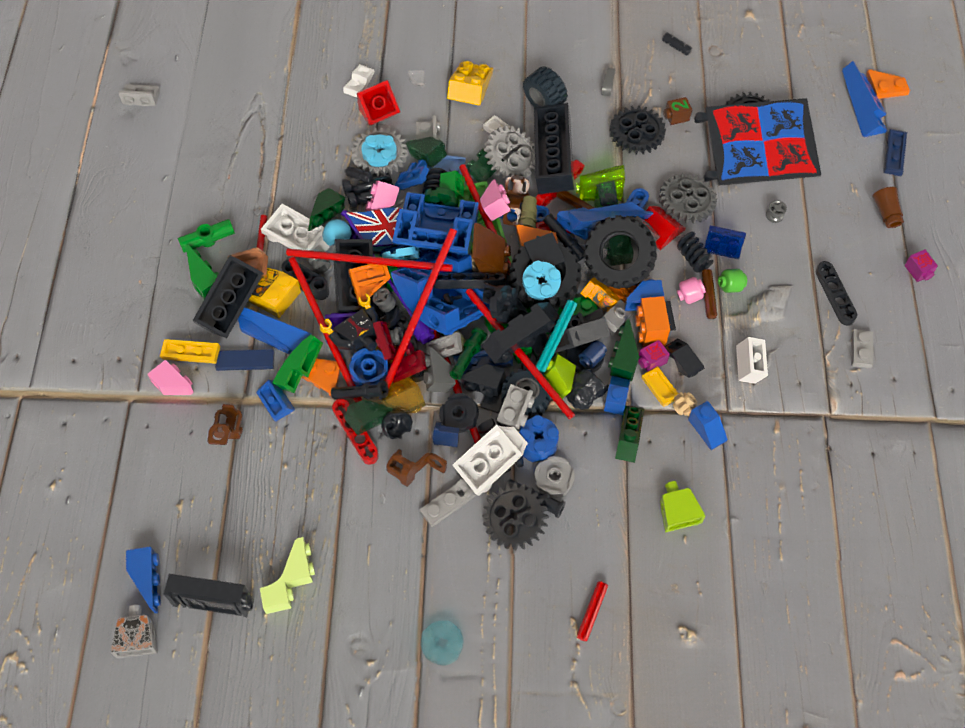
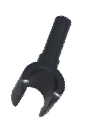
M445 293L444 299H441V301L453 305V301L462 299V295L450 296L449 293Z

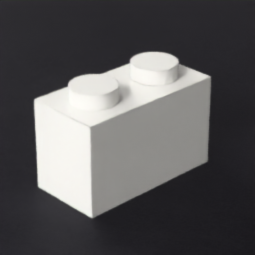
M748 337L736 345L739 381L756 384L768 376L765 340Z

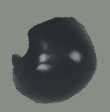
M402 410L389 411L381 422L384 435L389 439H401L405 432L411 431L412 417Z

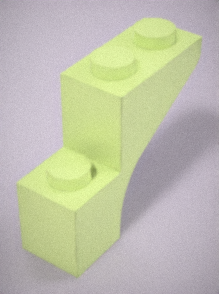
M303 537L297 538L294 541L281 577L273 584L260 588L262 605L266 614L290 609V601L294 600L292 587L313 583L312 575H315L313 562L309 563L308 556L311 555L309 543L306 544Z

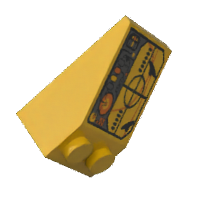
M267 268V274L260 279L249 302L279 319L301 293L299 282L282 271Z

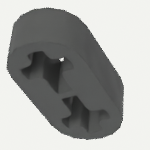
M607 67L602 89L603 96L610 97L615 68Z

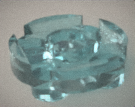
M437 621L430 624L422 632L421 649L427 660L444 666L455 662L459 658L464 646V640L460 629L451 621ZM440 638L448 640L445 648H442L441 645H436Z

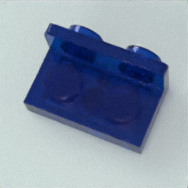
M710 225L704 248H707V253L739 259L746 233Z

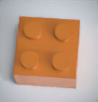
M664 296L641 298L640 306H637L635 325L636 327L639 326L638 342L642 343V348L660 340L663 346H666L670 325Z

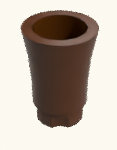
M885 187L876 191L872 198L881 213L886 227L896 228L901 226L904 219L899 202L898 189L896 187Z

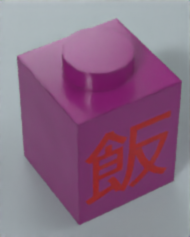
M926 249L910 255L904 265L916 282L931 279L938 267Z
M660 340L640 350L638 363L641 368H645L648 372L657 366L661 367L667 364L670 354Z

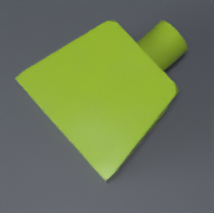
M676 481L665 484L667 493L663 494L660 500L665 533L703 523L705 513L691 489L679 490Z

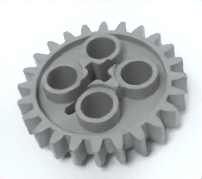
M507 125L503 128L500 126L487 137L488 140L484 143L486 145L484 151L488 153L484 157L490 159L487 164H492L491 170L496 169V175L501 173L502 179L506 176L514 175L528 177L535 170V149L532 148L535 143H530L531 137L526 138V132L521 134L520 128L514 131L513 126L508 129ZM520 145L521 148H519L504 162L501 160L507 154H509L514 148Z
M383 127L380 128V131H377L376 128L373 129V132L367 130V135L361 133V138L356 137L357 142H353V148H351L354 165L358 169L371 172V176L375 173L376 177H379L380 174L385 176L387 172L393 175L392 170L398 172V166L403 167V162L407 161L406 157L408 156L407 144H405V139L401 138V134L396 136V131L390 133L389 128L383 131ZM369 135L392 136L397 146L395 160L393 161L392 159L384 167L371 166L362 156V144L366 141V137ZM377 149V153H380L383 149Z

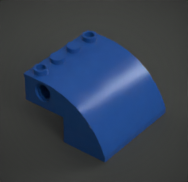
M407 192L404 207L399 209L392 242L397 245L440 251L449 229L452 228L457 233L448 252L469 255L473 243L474 223H477L479 202L461 200L458 208L425 203L424 194Z
M434 250L414 261L435 263L440 251ZM448 252L443 264H452L453 270L452 272H439L472 273L471 255ZM400 267L392 271L391 276L399 295L411 312L414 313L432 270ZM433 287L419 320L444 335H451L454 331L466 327L470 322L480 319L483 314L466 294L468 289H437ZM472 289L483 302V289ZM445 293H449L450 296L462 295V299L454 300L453 305L441 301V299H444ZM484 303L490 310V304Z

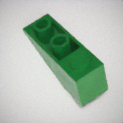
M187 244L186 251L191 281L195 290L205 299L219 273L217 271L214 273L209 262L201 259L198 250L192 249Z

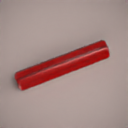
M602 581L597 582L577 634V639L584 642L589 638L608 588V584Z

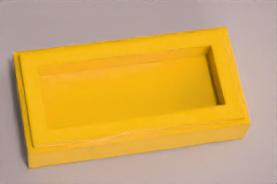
M658 366L641 377L663 407L674 402V396L679 394Z

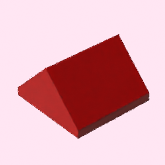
M388 80L356 93L358 108L369 125L400 113Z
M649 206L646 210L653 212L652 216L644 220L659 234L660 238L656 241V246L659 250L663 249L685 231L686 228L674 218L672 219L671 215L666 214V211L660 206Z

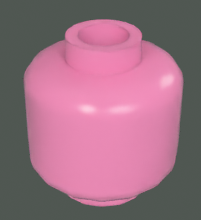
M695 277L680 282L679 290H677L680 301L684 300L687 304L703 299V293H706L701 279L697 280Z

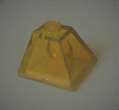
M409 377L399 382L391 383L386 398L376 397L383 405L405 411L408 414L417 413L422 407L426 406L419 386Z

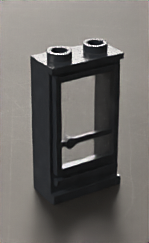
M176 574L168 575L163 593L173 607H179V604H181L183 608L188 606L190 609L237 616L243 615L244 617H247L248 612L252 611L254 599L244 584Z

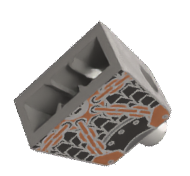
M141 605L129 606L128 617L118 618L116 621L111 646V653L116 658L158 653L153 621L148 615H142Z

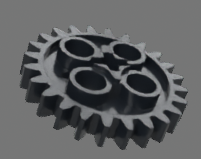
M639 105L637 109L631 106V109L628 110L625 107L624 112L619 110L618 115L615 114L614 119H611L609 131L610 137H613L612 142H617V147L622 145V151L627 148L629 154L632 150L635 151V155L638 154V151L644 154L645 150L651 153L652 148L656 150L657 146H661L662 141H664L666 129L665 123H662L663 118H658L659 113L653 114V109L647 111V107H644L643 110Z
M514 483L513 488L506 484V490L499 487L500 493L497 495L492 492L494 499H487L490 506L483 507L488 511L487 514L482 515L483 518L488 519L483 525L490 527L486 530V533H493L490 539L493 541L498 539L497 545L501 546L504 543V548L509 549L511 544L514 550H517L518 545L525 549V543L533 546L532 539L534 538L539 541L537 534H545L541 528L548 526L543 521L549 518L547 514L543 513L548 510V507L541 506L545 500L543 498L538 499L541 494L539 492L533 494L534 488L530 487L527 490L525 484H522L521 488H519L517 483ZM519 498H524L523 505L521 507H516V500ZM531 506V510L525 511L528 507ZM506 508L505 516L498 517V511ZM515 512L518 514V515H517V518H518L517 520H514V519H513V518H514V515H513V514H514ZM533 515V523L526 525V517ZM510 526L516 527V531L513 535L507 534V530Z

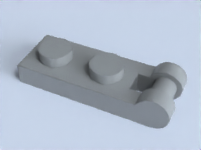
M462 478L456 485L422 507L420 513L432 528L475 498L476 494ZM461 490L465 493L462 497L458 495Z

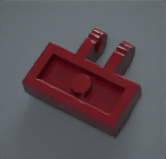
M411 342L407 346L405 351L407 356H403L392 381L393 383L427 369L425 353L422 350L415 352Z

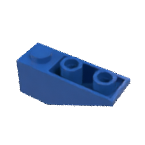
M152 547L126 550V571L150 609L156 614L158 613V606L161 605L160 593H157V586L160 585V575L157 573V566L160 564L159 554Z

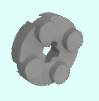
M552 456L543 462L541 461L535 469L534 479L537 489L542 493L550 494L552 497L565 496L573 487L575 480L574 469H572L567 460L561 457ZM557 473V476L560 477V479H556V481H554L551 477H549V475Z

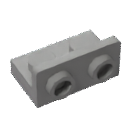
M125 84L124 91L120 90L119 96L123 104L156 106L160 89L159 86Z
M433 115V121L416 122L417 153L438 152L437 145H441L440 135H437V132H440V121H436V115ZM421 139H429L433 143V147L430 150L424 151L418 147L417 143H421L418 142Z
M511 384L496 422L508 427L514 426L518 431L520 426L524 427L528 415H525L528 407L532 408L535 397L532 396L533 391H527Z

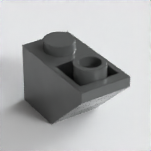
M429 348L424 355L427 369L424 370L423 381L426 384V390L448 393L456 384L455 379L449 374L453 366L433 348Z

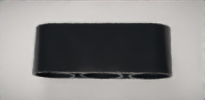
M289 259L285 260L281 265L282 272L297 279L294 271H291L293 268ZM298 263L305 279H308L306 281L314 298L317 300L328 298L329 288L327 280Z

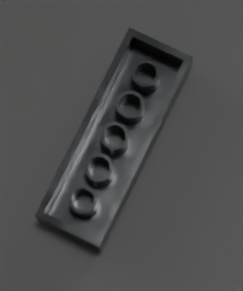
M568 103L534 107L535 179L538 194L574 190L571 117Z

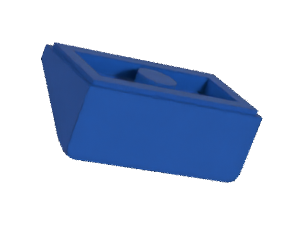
M268 380L256 393L273 420L278 421L292 413L295 408L284 391L272 383L273 380Z

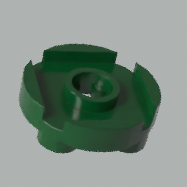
M437 187L436 190L431 191L430 188L424 193L425 203L458 207L459 198L457 199L455 197L456 194L449 189Z

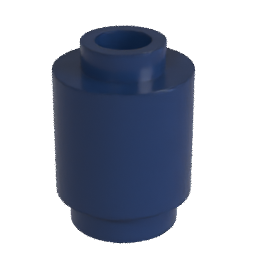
M598 340L591 342L579 354L581 365L585 368H594L605 357L607 352L606 346Z

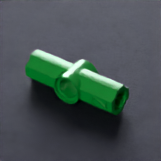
M226 219L213 225L202 224L196 231L178 237V241L183 253L187 252V244L192 249L201 246L211 247L217 240L233 235L235 232L230 220Z

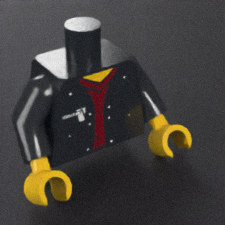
M365 294L368 299L367 302H362L359 297V303L362 307L366 308L365 311L361 309L334 327L333 330L331 329L332 323L329 319H325L326 325L329 326L327 328L323 327L320 323V331L328 333V337L339 349L352 350L355 353L364 348L368 351L376 349L377 335L373 323L380 321L374 307L370 306L371 301L368 294Z

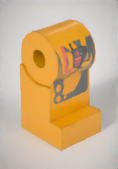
M595 277L588 282L580 293L585 298H590L607 312L619 301L618 296Z

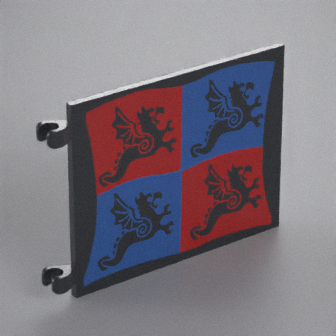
M807 98L709 106L705 108L706 113L698 112L694 117L695 123L708 122L716 171H706L704 175L706 182L717 179L718 186L819 177L822 175Z

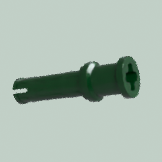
M480 328L472 329V335L465 341L464 350L449 373L453 379H461L473 356L480 351L482 342L488 337L484 330Z

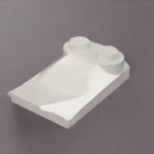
M284 204L280 205L261 228V232L266 235L269 241L279 242L290 249L326 252L330 248L322 237L325 227L321 225L308 231L310 219Z
M496 425L460 457L453 466L475 494L479 496L489 491L492 484L523 455L528 443L514 426L503 427Z

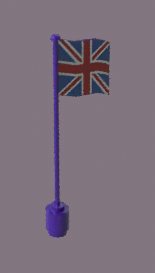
M383 208L367 212H348L343 210L341 212V215L345 216L359 239H372L373 247L395 245L392 240L399 209L402 208ZM389 279L388 283L412 318L413 313L404 303L391 279ZM419 320L413 332L418 342L426 344L435 337L433 334L434 330Z

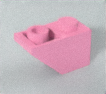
M495 179L491 181L480 198L482 207L491 221L510 211L508 205L510 200L506 195L507 192L502 184L498 185Z
M376 181V184L373 183L370 190L372 198L371 201L367 202L365 211L390 208L395 205L400 187Z
M164 360L147 374L152 384L163 395H192L194 393L191 388L193 383L186 375L182 377L179 374L181 371L174 363L170 365Z

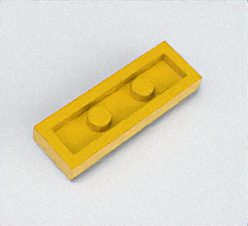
M164 339L160 357L162 360L216 364L221 346L218 343Z

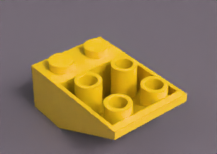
M470 61L461 62L449 79L447 99L480 105L485 97L493 68L486 64L476 65Z

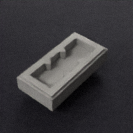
M622 300L617 302L602 317H605L607 326L613 332H616L635 312L625 311V303Z
M455 332L426 343L427 350L433 348L443 358L462 352L461 334Z

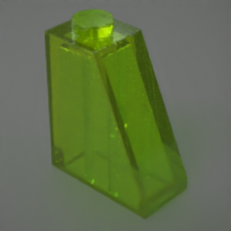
M624 165L581 175L579 183H576V194H579V198L583 201H601L602 197L606 198V193H612L616 196L617 201H622L625 183Z

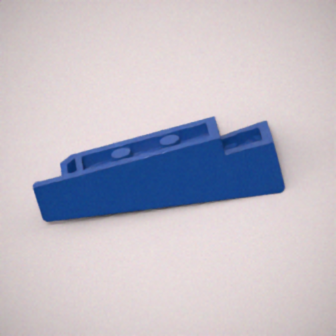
M852 61L842 69L861 134L863 137L886 133L888 130L881 118L887 113L864 73H860L856 63Z
M628 202L584 211H571L568 215L573 230L584 228L590 230L595 229V225L598 222H604L607 217L614 218L615 215H621L622 217L631 216L636 218L639 216L642 219H648L653 215V212L645 211L635 203Z
M246 307L238 318L241 332L287 354H290L304 339L312 335L310 332Z

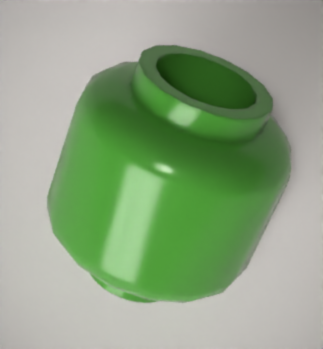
M725 269L718 277V285L725 293L741 292L747 285V276L741 269Z

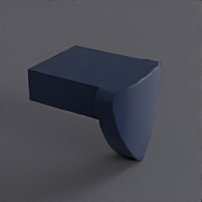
M436 421L433 431V444L458 447L460 428L442 426V422Z

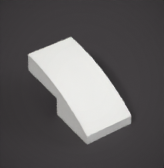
M359 65L352 72V79L344 86V93L357 97L356 93L365 90L374 74V69Z

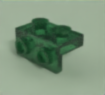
M484 148L476 154L478 158L475 161L472 159L466 165L468 172L478 183L487 181L496 172V169L491 170L492 164H487L490 159L484 157L488 153L484 151Z

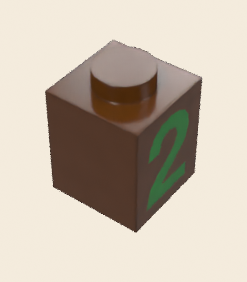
M687 97L667 101L664 116L668 119L670 125L690 121L692 108Z

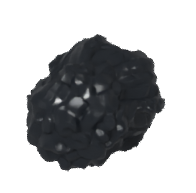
M583 369L575 382H573L571 392L566 395L567 401L575 409H589L594 400L602 397L608 391L609 385L605 386L592 373V369Z

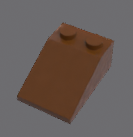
M474 223L472 258L480 273H503L507 280V273L510 271V263L508 262V256H511L510 245L507 244L505 238L479 223Z

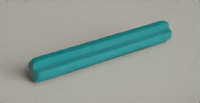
M572 300L567 301L536 365L539 371H546L577 307L576 302Z

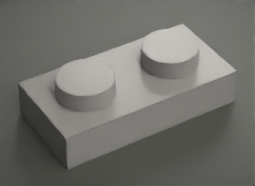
M853 330L852 366L872 368V331Z

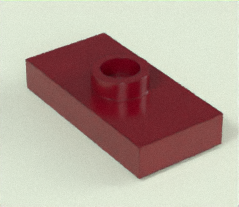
M377 321L373 323L377 335L376 343L382 350L384 359L393 360L396 350L387 323L385 321Z

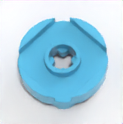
M369 135L366 137V141L362 144V156L371 166L384 167L392 159L393 161L395 160L397 146L392 136ZM377 149H383L380 153H377Z
M408 247L396 249L392 254H390V251L382 253V258L413 261L419 258L420 253L419 248Z
M535 261L524 271L522 284L525 292L530 297L536 300H544V298L553 297L558 292L561 284V274L552 264ZM544 277L547 283L540 285L537 278Z

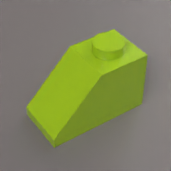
M557 354L551 359L544 375L563 399L571 392L576 365Z

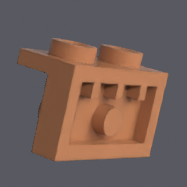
M252 248L232 254L233 257L263 272V276L267 274L268 256L259 248Z

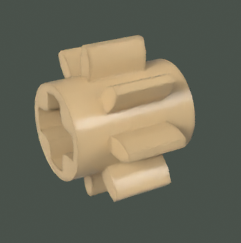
M680 392L674 396L675 403H673V407L679 415L690 416L691 410L697 405V400L689 392L687 394Z

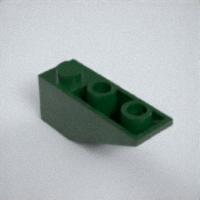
M330 188L318 193L310 216L308 231L321 226L323 223L341 214L345 209L346 197Z
M627 319L625 326L621 325L618 335L621 336V339L615 343L613 352H616L615 357L611 356L608 368H611L610 376L628 379L632 382L639 354L631 322Z
M625 405L615 459L635 463L644 409Z

